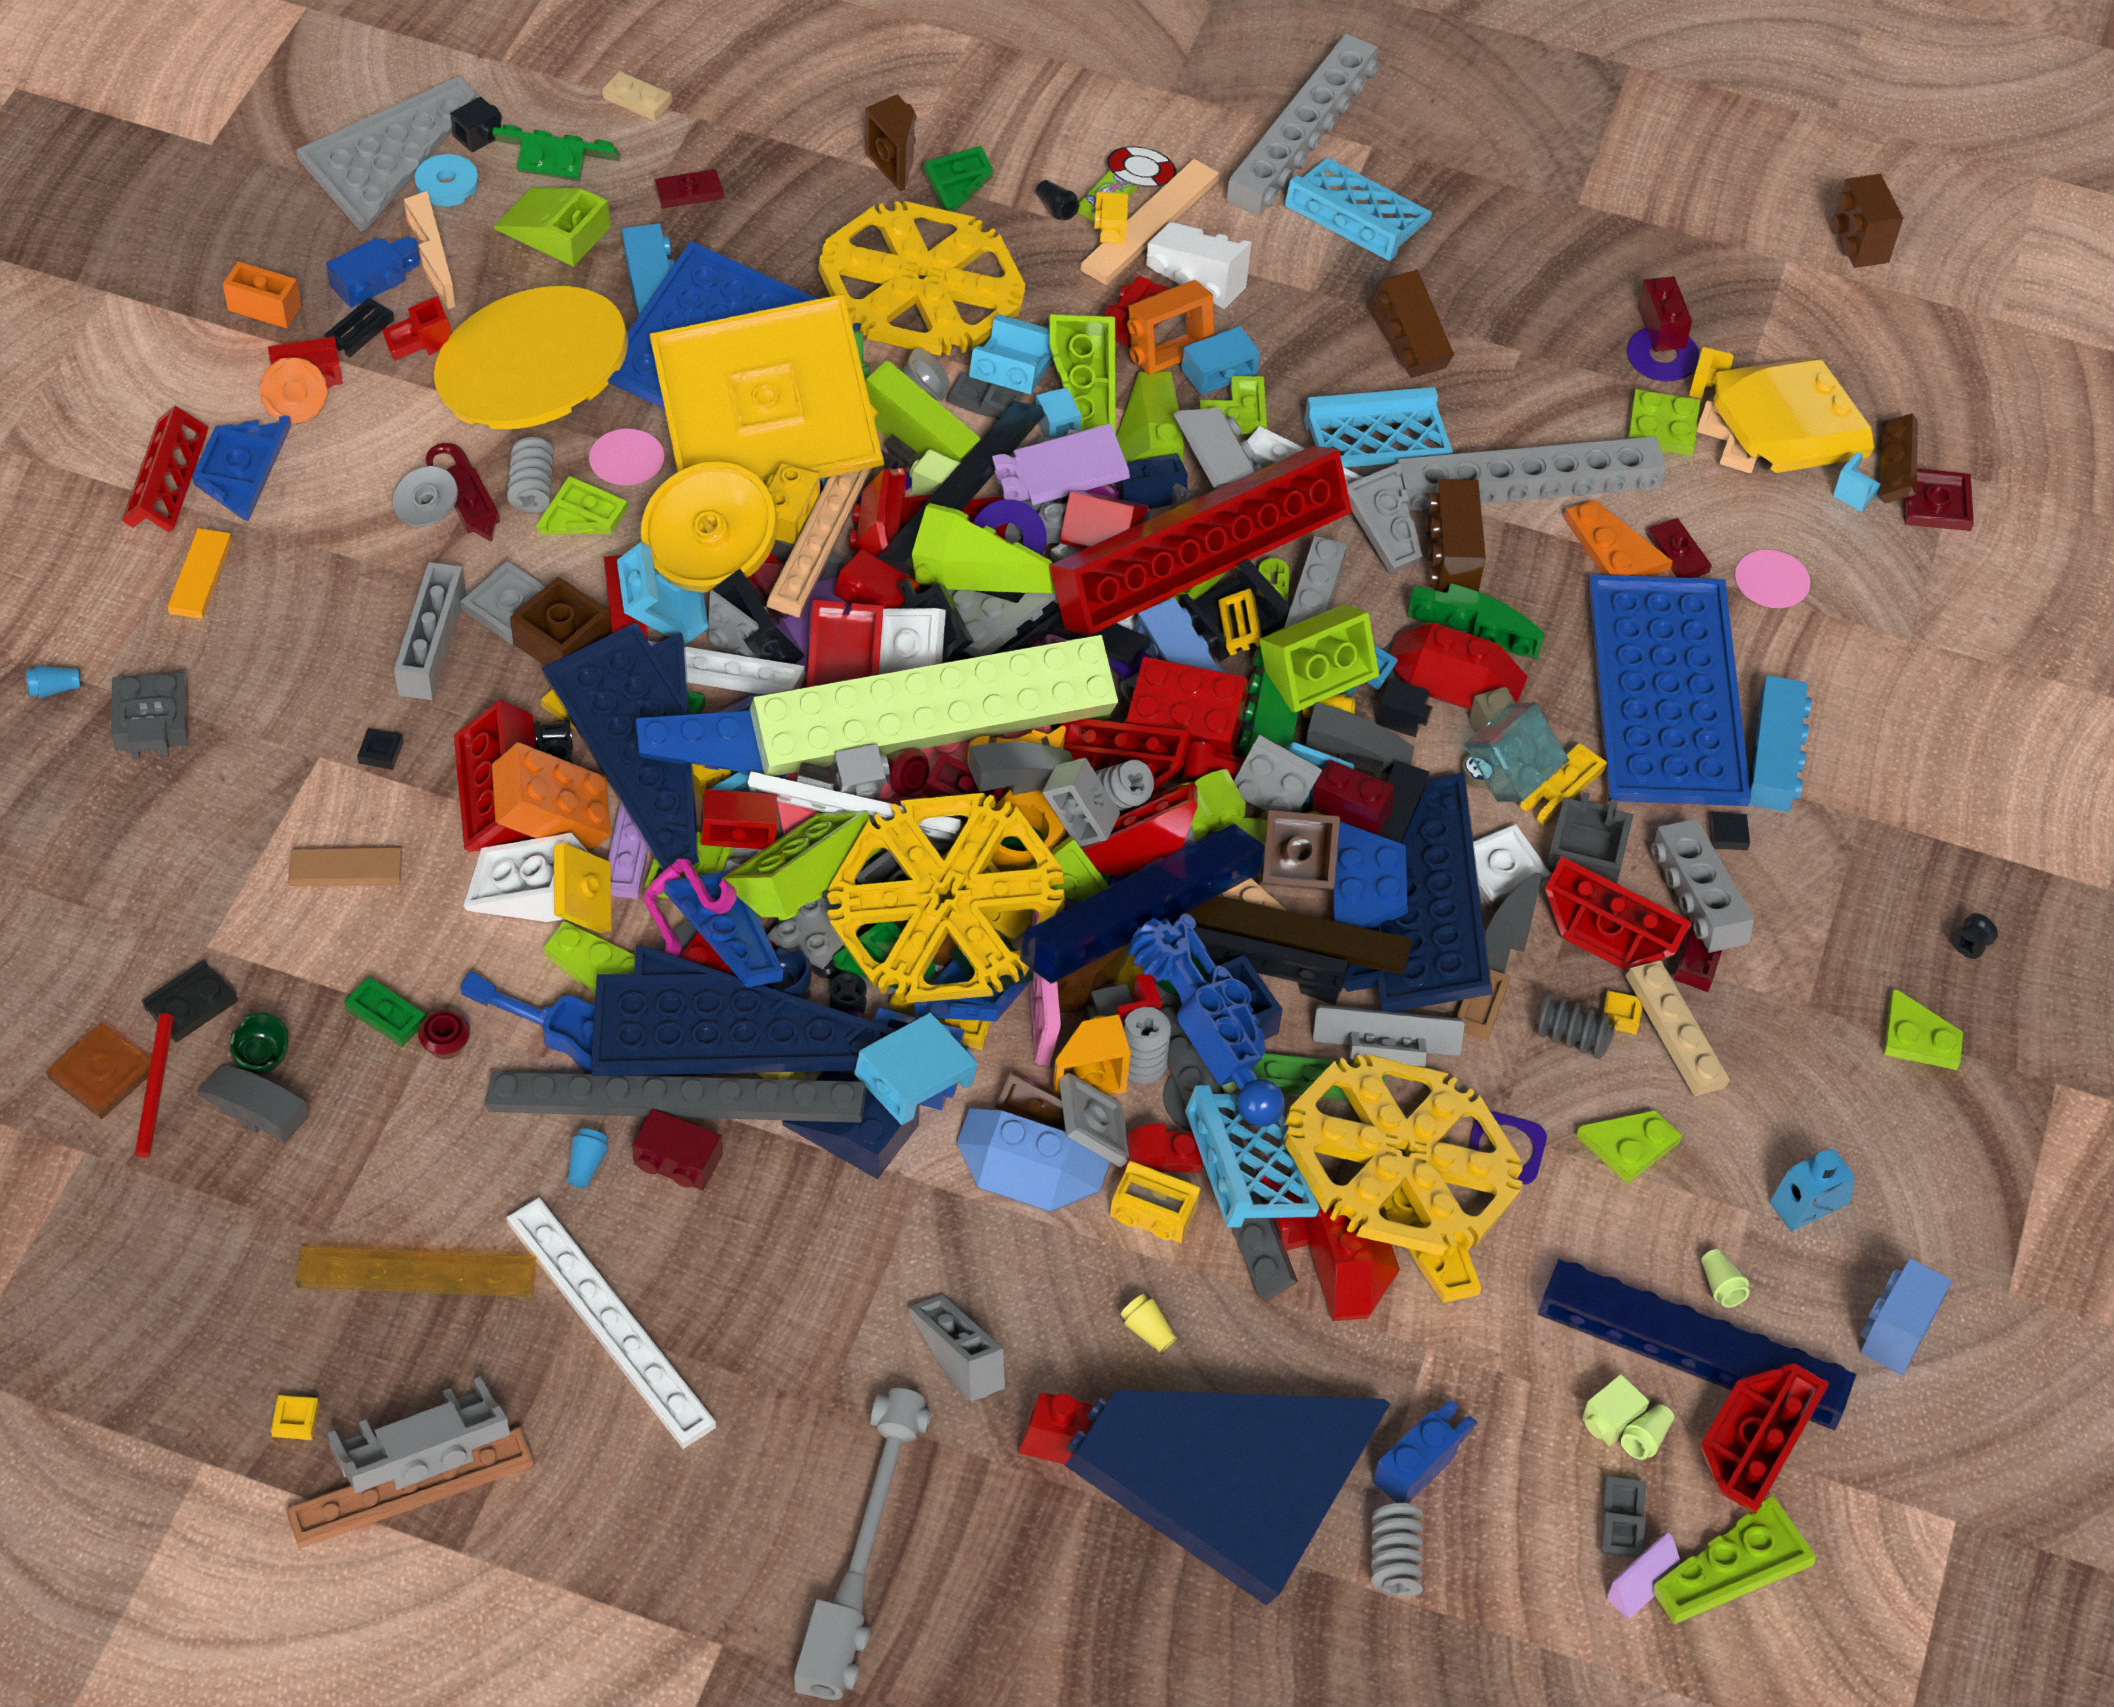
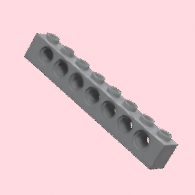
M1345 34L1229 178L1226 202L1257 216H1260L1267 206L1271 207L1274 204L1278 192L1282 187L1286 188L1289 185L1296 169H1301L1304 166L1308 154L1311 150L1315 151L1318 148L1325 132H1331L1340 113H1346L1351 99L1354 96L1360 95L1368 78L1375 76L1379 67V61L1376 60L1377 46L1349 34Z
M1656 436L1404 458L1397 461V464L1400 463L1402 469L1401 480L1403 488L1407 490L1409 498L1407 503L1409 511L1429 509V495L1436 492L1438 479L1479 480L1480 501L1482 505L1500 502H1520L1533 499H1552L1556 497L1656 489L1661 487L1666 468Z

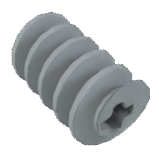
M527 437L517 441L511 449L507 499L511 506L518 511L537 514L544 512L550 505L549 497L551 495L550 486L552 484L554 448L547 440L538 437Z
M1129 760L1095 771L1119 811L1139 806L1145 803L1152 795L1154 789L1152 772L1145 763L1139 760Z
M1141 1007L1128 1014L1124 1020V1032L1131 1051L1128 1081L1147 1085L1156 1082L1166 1071L1171 1025L1163 1012L1153 1007Z
M1407 1503L1389 1504L1378 1508L1372 1515L1374 1527L1371 1537L1374 1542L1372 1543L1371 1552L1374 1557L1371 1562L1373 1570L1371 1583L1375 1589L1387 1595L1410 1597L1422 1593L1423 1590L1421 1582L1416 1581L1423 1576L1422 1568L1417 1566L1423 1561L1422 1553L1417 1551L1423 1546V1539L1417 1536L1423 1531L1422 1523L1417 1521V1519L1422 1518L1423 1512L1415 1505Z

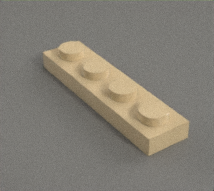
M1659 960L1630 968L1626 978L1694 1097L1724 1089L1730 1082V1079L1662 961Z

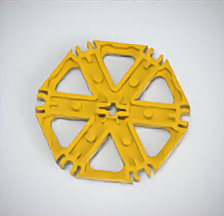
M896 201L893 211L886 210L883 203L879 204L878 212L875 210V206H872L828 237L823 245L818 271L830 296L845 294L852 326L856 323L861 324L860 331L864 332V336L867 335L868 340L912 350L922 348L931 354L941 356L942 351L945 355H950L952 345H957L961 352L965 353L968 344L972 351L991 336L993 321L997 314L1010 318L1017 317L1021 310L1026 285L1000 233L995 237V229L992 228L988 232H982L983 221H975L976 217L903 201V206L899 201ZM926 218L928 221L952 224L957 228V231L928 251L914 220ZM874 225L880 229L891 254L854 246L849 240L867 226ZM993 252L1005 275L996 278L962 269L983 253ZM840 275L882 285L865 298L854 299L849 296ZM923 275L926 277L925 279H920L919 276ZM953 301L989 308L995 311L978 324L969 325L962 320ZM916 304L929 332L922 333L899 328L889 323Z
M985 793L901 800V807L907 813L902 814L899 806L892 804L890 806L894 818L890 821L883 820L878 813L874 815L878 829L871 824L869 819L829 885L830 893L827 894L830 904H841L839 909L828 910L830 926L874 989L878 983L880 993L885 994L889 986L896 984L899 985L895 992L897 1000L902 1001L906 999L907 1003L994 996L992 989L987 983L991 982L997 992H1002L1003 987L999 980L1002 975H1010L1015 982L1020 981L1015 966L1023 971L1024 976L1026 975L1065 907L1064 889H1051L1055 884L1064 883L1062 867L1017 806L1012 813L1011 803L1006 802L1001 810L994 811L992 810L996 804L994 796L989 795L985 797ZM963 815L968 818V821L947 857L943 860L920 829V823L927 818ZM1009 836L1020 839L1037 862L1036 869L983 874L1001 841ZM878 848L887 849L910 879L906 881L855 884V880L870 854ZM948 891H951L954 899H946L944 903H941L939 894L946 895ZM1035 910L1039 914V920L1025 945L1017 951H1010L983 915V913ZM909 920L884 963L874 961L856 936L858 928L864 924ZM947 934H949L974 968L975 975L968 982L939 985L927 984L923 979L924 974Z
M1366 1054L1365 1057L1356 1055L1352 1064L1353 1067L1349 1066L1344 1058H1340L1338 1064L1334 1061L1290 1107L1286 1115L1285 1125L1292 1127H1288L1284 1135V1140H1286L1285 1147L1324 1213L1330 1207L1335 1206L1330 1219L1334 1221L1339 1215L1349 1217L1351 1220L1347 1228L1349 1232L1355 1231L1359 1224L1362 1225L1356 1235L1358 1237L1443 1256L1444 1253L1452 1255L1457 1247L1456 1241L1462 1245L1465 1251H1469L1472 1244L1475 1248L1515 1202L1522 1186V1181L1515 1180L1518 1179L1522 1171L1521 1160L1480 1094L1475 1101L1470 1102L1474 1095L1472 1088L1466 1093L1457 1092L1454 1088L1458 1081L1456 1077L1451 1078L1447 1085L1444 1084L1449 1073L1407 1065ZM1392 1075L1397 1078L1422 1082L1430 1088L1431 1094L1406 1119L1384 1084L1382 1076ZM1336 1085L1343 1090L1362 1123L1324 1115L1318 1111L1316 1103L1332 1086ZM1472 1116L1480 1123L1493 1144L1495 1151L1485 1153L1441 1141L1462 1118ZM1399 1149L1405 1150V1154L1408 1157L1402 1156V1151ZM1314 1152L1366 1165L1347 1185L1340 1186L1334 1184L1329 1179ZM1446 1183L1492 1193L1495 1195V1198L1479 1216H1469L1462 1211ZM1401 1187L1425 1228L1388 1221L1380 1215L1379 1210Z

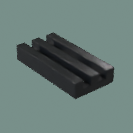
M368 298L324 334V337L334 336L336 349L338 351L344 350L345 355L350 358L394 321V314L386 307ZM372 310H375V311H373L369 316H367L365 319H363V318H364L366 315H368ZM354 326V328L350 332H348L344 337L341 338L342 335H344L348 330H350Z

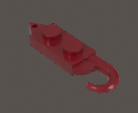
M440 443L433 446L426 454L425 461L427 466H433V459L439 454L451 455L456 465L449 467L446 471L453 476L457 483L458 497L454 507L468 533L474 532L492 542L496 524L500 523L499 513L475 467H472L467 455L460 446L453 443Z

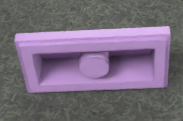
M1664 1533L1613 1580L1607 1600L1626 1618H1632L1655 1596L1653 1594L1654 1584L1681 1564L1673 1536L1670 1533Z

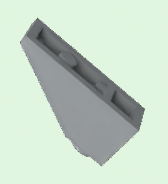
M943 1294L909 1307L910 1316L948 1379L970 1401L985 1398L989 1394L1005 1389L1003 1348Z

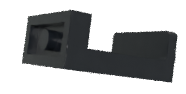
M1249 559L1237 565L1236 579L1195 601L1188 594L1180 597V607L1187 609L1192 620V627L1197 635L1204 637L1209 652L1219 662L1230 656L1225 643L1226 638L1221 620L1219 599L1251 589L1255 597L1262 638L1284 627L1288 617V602ZM1244 599L1241 601L1243 606L1247 634L1251 633L1247 614L1246 602ZM1233 603L1229 605L1235 639L1239 637ZM1242 647L1237 648V652L1242 650Z
M738 569L712 589L757 622L759 629L747 637L744 642L759 659L796 664L805 657L778 611L766 607L768 597L741 569Z

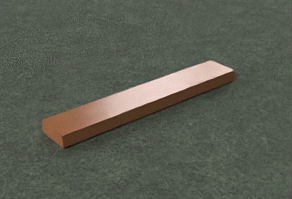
M521 1427L509 1430L510 1436L473 1449L474 1461L396 1490L391 1480L355 1494L350 1485L287 1507L286 1512L298 1549L534 1467L533 1459Z

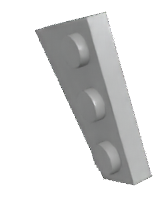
M1400 463L1347 484L1352 512L1390 575L1419 563L1422 558L1414 520L1410 518L1407 505L1409 501L1407 490L1403 488L1401 480L1402 469Z

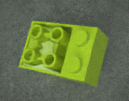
M530 188L494 225V230L574 267L610 229L608 200L582 188Z

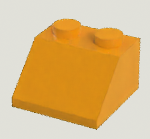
M1119 1014L1112 1016L1099 1015L1090 1020L1082 1021L1055 1059L1053 1092L1061 1095L1059 1079L1067 1073L1073 1074L1106 1095L1127 1091L1131 1051Z

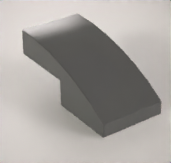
M962 371L948 396L947 402L973 413L1000 419L1014 402L1019 403L1024 393L996 384H991L990 386L978 379L969 377L968 374Z
M1611 1476L1605 1477L1602 1503L1601 1554L1638 1558L1643 1554L1646 1517H1644L1646 1481Z

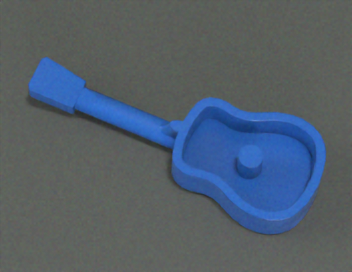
M468 973L460 986L462 995L485 1006L491 1004L543 1026L544 1043L547 1047L567 1054L579 1067L592 1073L591 1059L595 1004H589L580 998L567 995L561 997L551 1008L544 1007L542 1010L498 992L494 985L476 973Z

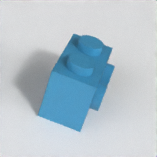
M1241 326L1184 347L1181 370L1202 396L1230 385L1231 376L1256 375L1260 351Z

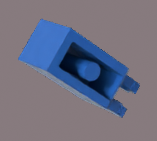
M410 236L402 237L401 240L398 239L390 244L385 239L375 238L326 263L329 285L350 308H353L363 303L366 299L373 298L406 281L405 273L413 270V268L420 264L418 253H415L418 250V243L416 239Z
M1450 1399L1436 1413L1430 1411L1378 1461L1373 1483L1396 1503L1408 1504L1452 1461L1457 1453L1459 1444L1476 1426L1477 1421L1472 1416L1463 1419L1455 1429L1446 1423L1455 1415L1458 1405Z

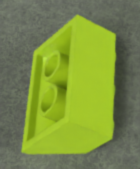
M1346 604L1337 606L1259 639L1265 672L1289 709L1295 713L1314 705L1316 702L1319 703L1380 676L1369 613Z

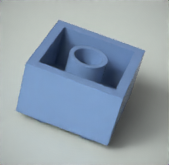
M1909 1258L1903 1271L1895 1268L1885 1286V1291L1876 1301L1869 1319L1860 1334L1861 1337L1866 1339L1860 1353L1903 1376L1934 1320L1953 1280Z

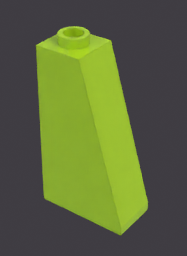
M886 360L866 379L870 404L878 411L875 420L876 430L918 456L923 457L928 449L961 463L981 440L977 434L891 362Z

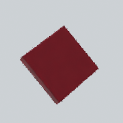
M1917 468V494L1903 498L1905 525L1971 531L1974 525L1971 474Z

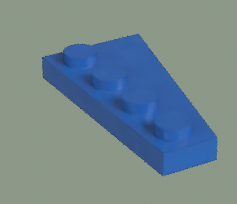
M750 711L635 719L638 757L684 765L685 763L705 766L704 768L714 770L721 768L739 771L740 774L750 775L751 772L764 774ZM787 774L778 775V776H773V777L786 779V778H787Z
M733 870L699 875L706 890L715 902L721 896L722 890L719 884L722 878ZM688 878L665 881L664 893L746 987L782 981L784 970L756 912L736 896L735 903L729 911L717 914L702 905L697 892L692 887Z

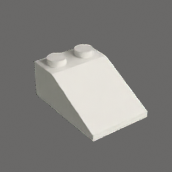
M572 833L481 848L463 907L467 911L543 922L563 920V918L554 915V845L566 843L585 852L588 851Z

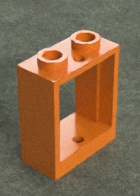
M1195 279L1129 306L1130 320H1128L1127 325L1131 334L1130 358L1136 366L1141 367L1149 375L1181 363L1184 347L1193 342L1215 336L1213 294ZM1185 312L1186 334L1155 346L1154 325Z

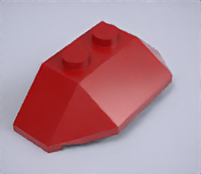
M906 468L883 469L863 489L861 504L854 505L853 524H858V529H851L850 550H856V554L863 549L878 557L901 531V514L906 495Z
M1436 623L1397 633L1388 653L1398 659L1393 670L1402 682L1429 690V697L1468 710H1472L1474 696L1507 687L1517 705L1528 677L1500 644Z
M1093 719L1061 723V726L1066 727L1063 749L1070 751L1074 760L1086 758L1094 772L1129 760H1139L1145 763L1151 770L1154 779V789L1151 796L1183 766L1191 736L1189 730Z
M1191 782L1186 785L1168 788L1151 796L1145 803L1139 806L1119 811L1120 814L1108 840L1081 846L1080 848L1098 872L1116 877L1128 872H1137L1146 864L1159 858L1171 857L1183 848L1198 806L1197 785L1195 782Z
M1561 856L1545 886L1561 937L1627 972L1632 967L1676 955L1692 924L1691 921L1563 856Z
M1296 1195L1298 1204L1303 1203L1302 1198ZM1317 1201L1319 1211L1316 1217H1303L1309 1236L1308 1245L1332 1321L1367 1319L1400 1271L1392 1244L1356 1236L1362 1226L1360 1224L1355 1231H1347L1351 1222L1350 1218L1345 1215H1339L1333 1221L1330 1219V1216L1335 1206L1330 1207L1324 1213Z
M1793 1363L1783 1366L1781 1369L1763 1372L1736 1382L1700 1445L1720 1494L1751 1512L1757 1513L1829 1385L1827 1381Z

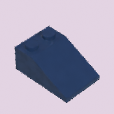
M822 1071L815 1080L861 1082L856 1075L840 1071ZM866 1087L862 1123L783 1120V1126L878 1179L919 1126L920 1104L916 1107L914 1119L901 1125Z

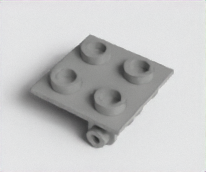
M710 591L707 640L715 648L721 649L725 653L758 658L744 642L747 637L759 629L757 622L715 591Z
M824 897L814 902L806 903L799 908V913L796 916L787 920H780L767 937L775 943L774 946L787 951H795L796 948L802 949L808 957L810 964L823 969L831 961L832 956L837 954L844 946L831 928L828 917V910L839 909L841 905L830 904L829 900Z

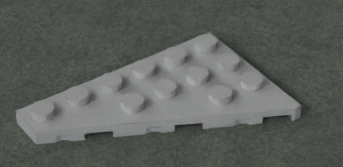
M458 76L296 149L297 159L358 230L363 232L367 230L415 175L417 167L424 160L429 159L452 132L450 113L476 99V93Z

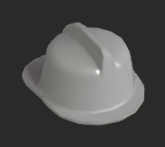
M916 348L912 351L908 362L901 371L936 401H942L949 390L950 382L948 375L940 362L931 353L922 348Z

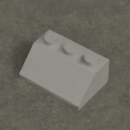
M1220 408L1182 410L1173 414L1215 490L1262 469L1260 464L1255 466L1251 460L1256 457V454L1248 441L1245 439L1241 442L1238 435L1243 431L1233 416L1227 418Z

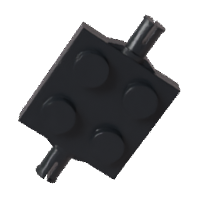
M904 579L901 583L897 584V588L905 601L900 609L939 608L946 610L942 663L952 662L958 653L974 643L945 585L937 583L926 592L916 594L910 579Z

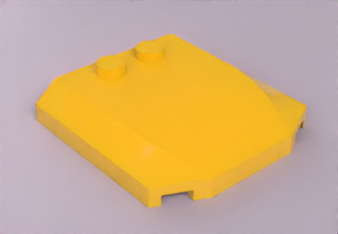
M1803 358L1716 372L1712 380V386H1716L1714 406L1745 451L1755 459L1763 456L1773 463L1770 469L1775 473L1846 462L1856 452L1863 455L1862 459L1869 458L1874 450L1870 425L1822 359Z

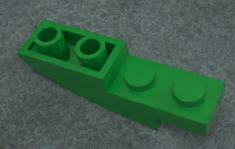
M1450 583L1448 593L1414 585L1407 617L1422 622L1451 627L1455 630L1472 632L1473 636L1500 644L1506 652L1538 659L1544 632L1531 620L1510 606L1483 593Z

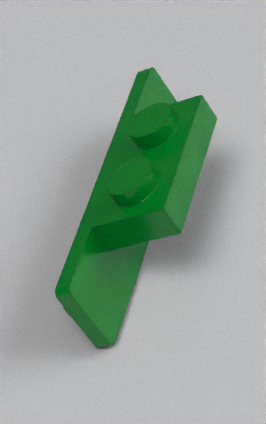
M503 125V128L493 127L492 134L498 142L521 145L516 169L522 173L580 182L585 156L620 161L621 154L618 149L613 146V143L606 140H595V143L583 142L581 137L575 135H564V138L552 137V133L544 130H534L533 133L521 132V128L513 125Z

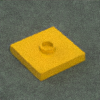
M566 843L554 845V915L601 934L612 931L611 862Z

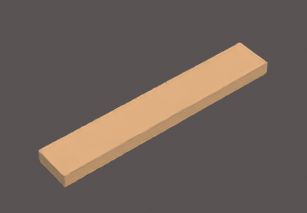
M1193 159L1127 220L1125 244L1103 242L1081 263V271L1107 285L1148 247V243L1169 222H1175L1218 181L1219 172Z

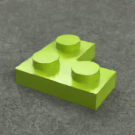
M1231 376V400H1200L1199 409L1220 408L1227 418L1233 416L1243 431L1241 434H1253L1259 426L1267 429L1264 377Z

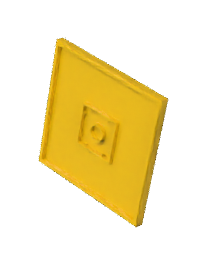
M845 294L650 334L678 472L700 463L728 462L748 469L766 486L769 476L776 474L781 463L819 473L820 479L884 466Z

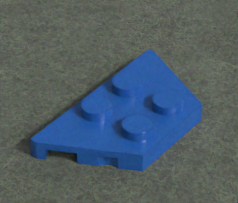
M279 416L278 423L259 425L258 420H254L240 425L216 426L192 475L194 485L243 520L249 521L290 430V416Z
M1340 822L1334 886V922L1372 930L1386 920H1394L1407 914L1406 845Z
M960 952L931 985L968 982L974 977L975 970L964 954ZM1015 966L1020 980L1018 982H1015L1010 975H1002L999 980L1003 991L1000 993L993 988L991 982H988L987 985L992 989L994 996L916 1002L914 1015L923 1017L931 1013L935 1018L996 1022L1030 983L1032 969L1029 968L1024 976L1023 971Z

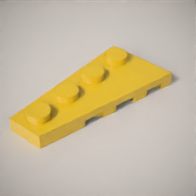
M1401 1187L1380 1209L1382 1215L1388 1221L1425 1228ZM1456 1241L1457 1247L1452 1255L1444 1253L1443 1256L1406 1248L1442 1303L1480 1295L1481 1285L1470 1255L1459 1242Z

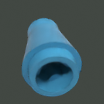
M34 665V668L26 669L29 697L37 696L39 700L69 690L80 689L78 668Z
M582 1128L579 1129L577 1136L572 1137L569 1174L566 1180L568 1184L582 1189L589 1187L592 1177L609 1150V1147L606 1145L608 1141L606 1135L596 1130Z

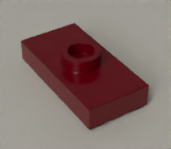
M716 169L654 179L661 209L723 199V189Z
M1678 518L1649 527L1647 536L1659 551L1673 561L1671 570L1677 578H1696L1710 573L1712 564Z
M1691 926L1673 980L1709 992L1722 950L1709 953L1702 939L1699 940L1695 936L1693 926Z

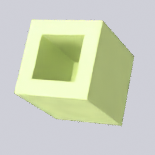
M928 449L922 459H917L911 467L912 493L917 496L934 494L960 462Z
M1620 1374L1588 1401L1582 1420L1594 1437L1602 1439L1611 1447L1623 1436V1430L1627 1425L1645 1414L1649 1400Z

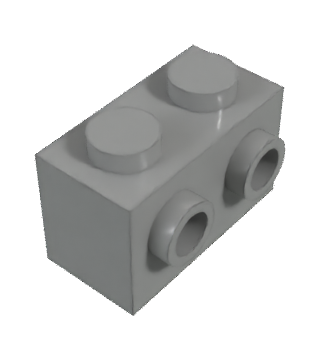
M878 744L837 751L834 753L830 768L834 791L875 800V797L880 796L882 787L886 784V775L890 774L886 754L879 753Z

